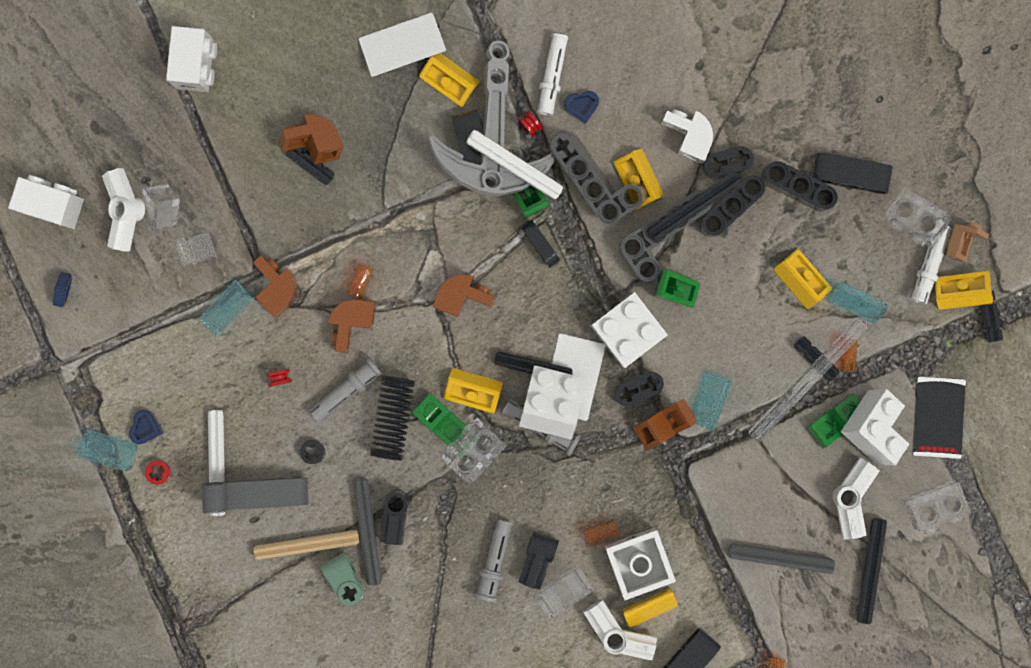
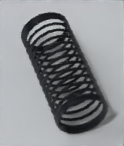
M382 376L381 380L385 382H381V385L397 389L380 388V391L401 396L379 394V396L401 402L378 400L379 403L400 408L378 406V409L399 414L377 412V415L398 420L376 418L375 420L398 426L375 424V427L397 432L374 430V433L396 438L377 436L372 438L395 444L376 442L371 444L398 451L371 448L369 455L377 458L402 461L404 456L397 453H404L405 451L398 447H405L406 445L398 441H406L407 439L399 435H406L408 433L400 429H407L409 427L401 423H408L409 420L401 417L410 416L409 413L402 411L411 410V408L403 405L412 404V402L404 399L413 398V396L404 393L414 392V390L405 387H414L415 381Z

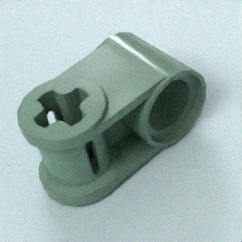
M345 552L320 565L326 580L332 586L342 604L353 606L362 600L364 596L363 585ZM347 586L350 589L355 588L357 590V593L354 595L355 599L351 596L348 598L345 596V593L348 591Z

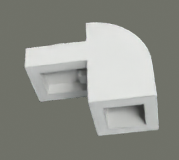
M674 109L672 112L667 111L661 125L685 134L678 155L703 164L713 141L712 127L707 118L698 111L694 113L692 120L687 119L688 115Z

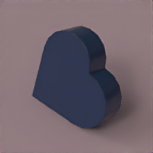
M585 91L581 95L572 93L566 97L564 107L570 115L586 125L599 105V97L593 91Z
M61 272L54 288L53 306L65 307L72 283V274Z
M140 410L135 414L133 418L134 426L129 431V437L133 443L144 444L164 434L153 412Z

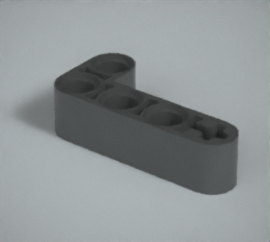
M571 132L561 133L552 139L551 150L601 222L613 224L623 219L646 201V188L639 183L628 184L616 192L575 134ZM568 140L570 142L567 146L568 149L563 150L561 148L564 144L563 141ZM578 152L577 156L568 159L569 156H572V153ZM578 160H582L586 164L584 174L578 173L575 168ZM593 182L599 183L602 188L599 196L591 192V184ZM631 188L635 189L639 194V199L636 203L631 202L627 197L628 190ZM608 204L616 207L617 215L615 218L607 215L606 207Z
M703 190L691 193L622 240L619 252L640 282L649 283L655 280L660 272L659 264L650 250L706 214L711 209L712 204L657 241H653L648 237V228L680 208L682 204L689 202L702 193ZM626 242H636L639 246V252L636 255L628 254L625 251ZM643 263H649L654 268V273L649 278L643 277L640 273V266Z
M307 477L201 484L203 513H221L228 510L309 504Z

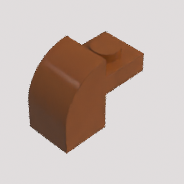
M312 114L304 115L301 126L291 125L282 130L278 141L281 152L307 146L314 165L338 160L344 147L335 126L326 118Z
M260 256L253 264L271 283L255 298L273 317L278 318L294 302L298 290L297 280L291 269L287 268L280 274L278 271L281 267L271 257L266 259Z
M456 275L442 284L432 307L459 317L466 298L491 307L495 296L490 295L491 289L479 284L472 288L471 284L474 276Z
M348 300L339 304L332 311L328 324L338 325V330H333L331 342L332 346H336L335 352H349L352 327L373 329L376 309L375 302Z
M682 399L649 416L635 425L633 429L645 449L649 450L663 443L676 433L697 423V420L691 408Z

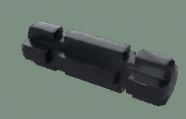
M303 148L287 151V157L294 162L297 160L300 167L313 177L318 176L317 180L324 185H328L333 180L335 173L328 167L324 168L323 163L314 165L310 153H304Z
M992 290L993 303L984 304L981 307L984 326L988 329L986 332L987 341L997 342L1003 340L1002 329H999L1001 323L997 304H994V300H996L995 293Z
M802 336L795 342L794 347L800 353H804V357L818 371H822V375L827 380L832 381L840 372L834 364L830 365V360L815 346L812 347V343L806 337Z

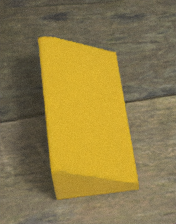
M441 53L430 56L418 76L461 108L480 83L478 79Z
M643 149L634 150L613 161L624 186L631 183H639L646 188L647 199L637 209L664 197V193ZM632 188L628 190L631 202L636 203L639 199L638 192Z
M798 248L774 268V272L807 309L817 304L833 289Z
M990 271L940 276L937 283H935L938 309L993 303Z
M452 368L443 399L494 414L503 382Z
M667 588L623 608L622 612L631 628L676 608L678 603L671 588Z

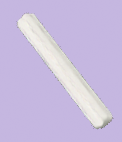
M474 130L467 139L468 145L550 198L556 199L561 194L562 185L483 134Z
M222 410L208 411L209 483L225 482ZM225 512L210 513V515L223 516L225 515Z

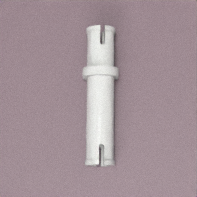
M558 33L551 35L552 39L544 79L539 86L541 94L536 112L546 116L554 115L556 96L561 90L559 81L567 40L569 39L568 36Z
M936 223L921 270L917 271L916 277L918 279L910 300L927 305L934 283H937L938 269L953 228Z

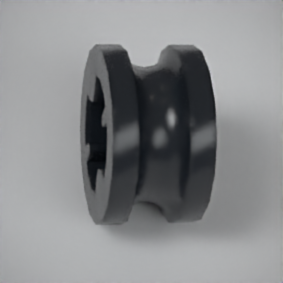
M316 440L305 442L300 449L302 460L308 464L320 463L326 454L324 445ZM316 445L319 448L317 451H320L319 457L309 459L307 457L309 453H306L307 447L313 448Z

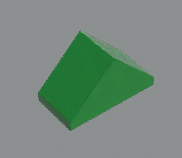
M532 185L521 192L512 193L525 220L549 208L550 204L544 193Z
M663 269L660 272L653 297L694 308L701 283Z

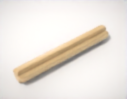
M350 530L260 544L253 547V553L256 560L357 545L360 542L358 530Z

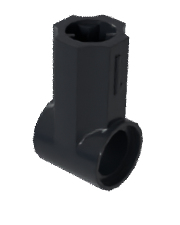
M394 489L385 497L380 542L403 545L409 497L403 490ZM394 496L400 497L403 500L404 506L400 509H394L390 506L389 499Z
M533 532L526 551L527 558L518 581L519 583L533 589H541L549 563H552L559 540Z

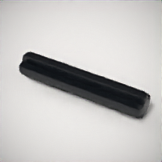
M500 351L496 353L494 364L497 366L530 374L533 373L534 365L571 375L573 373V370L568 367Z

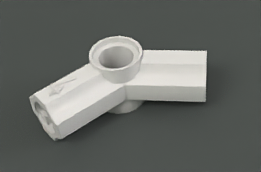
M116 168L102 175L111 200L108 212L111 219H113L107 247L120 251H130L136 222L144 217L145 205L140 198L134 197L124 169Z
M860 457L841 485L834 489L833 501L836 504L843 540L867 536L861 508V498L880 470ZM850 490L853 499L849 504H843L841 495L844 491Z
M603 599L595 602L583 611L609 653L653 660L657 637L621 629ZM619 634L622 637L621 643L618 646L609 645L607 640L610 635Z

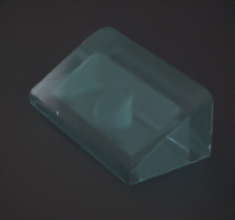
M235 279L199 319L215 336L219 337L255 297Z
M843 282L836 283L828 297V302L872 324H875L889 307L887 306L888 304Z
M705 371L691 409L697 420L696 425L715 431L732 380Z
M87 429L75 456L119 470L131 471L139 445Z

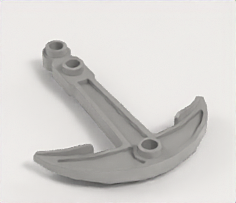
M498 40L492 42L486 50L489 62L485 65L484 92L486 94L483 135L504 148L505 93L508 91L509 64L506 59L510 51L505 42ZM492 51H497L500 54V58H496ZM491 76L497 77L499 83H494L491 80ZM434 135L428 137L430 148L441 168L458 184L476 193L502 196L521 192L530 186L529 183L482 153L480 165L463 161L464 156L447 147ZM551 152L542 159L527 164L546 174L555 160V155ZM486 179L492 180L493 187L486 185Z

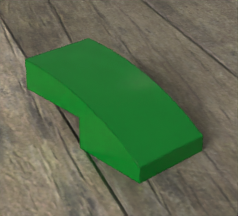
M431 393L412 412L452 450H455L472 431Z
M854 393L844 398L807 426V429L822 449L828 447L842 435L841 430L860 403Z

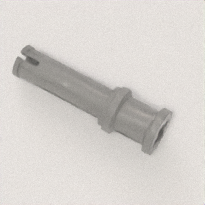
M370 356L366 359L367 362L355 372L350 371L348 373V379L309 409L312 416L319 423L358 391L364 392L367 389L366 386L378 376H384L381 368Z
M509 399L502 414L520 423L524 407ZM532 430L546 438L547 444H554L566 451V455L569 457L581 438L580 434H573L572 440Z
M496 519L486 565L479 572L481 579L478 591L473 596L477 599L497 603L496 593L499 581L503 580V573L500 571L511 527L513 526L512 522Z

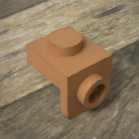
M966 222L965 226L955 224L952 236L949 237L946 244V255L956 261L966 263L973 237L988 240L989 234L982 230L981 225Z

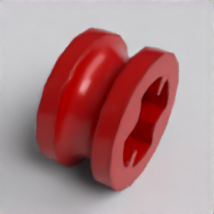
M527 111L525 112L526 116L524 118L519 117L518 121L533 138L535 132L543 130V127L534 115Z
M290 369L266 374V377L270 378L268 386L273 387L293 382L288 377Z
M153 461L145 469L146 479L155 485L164 484L171 475L170 467L163 461ZM155 465H158V468L163 467L165 470L161 474V480H158V477L153 478L151 475L154 472L153 467Z

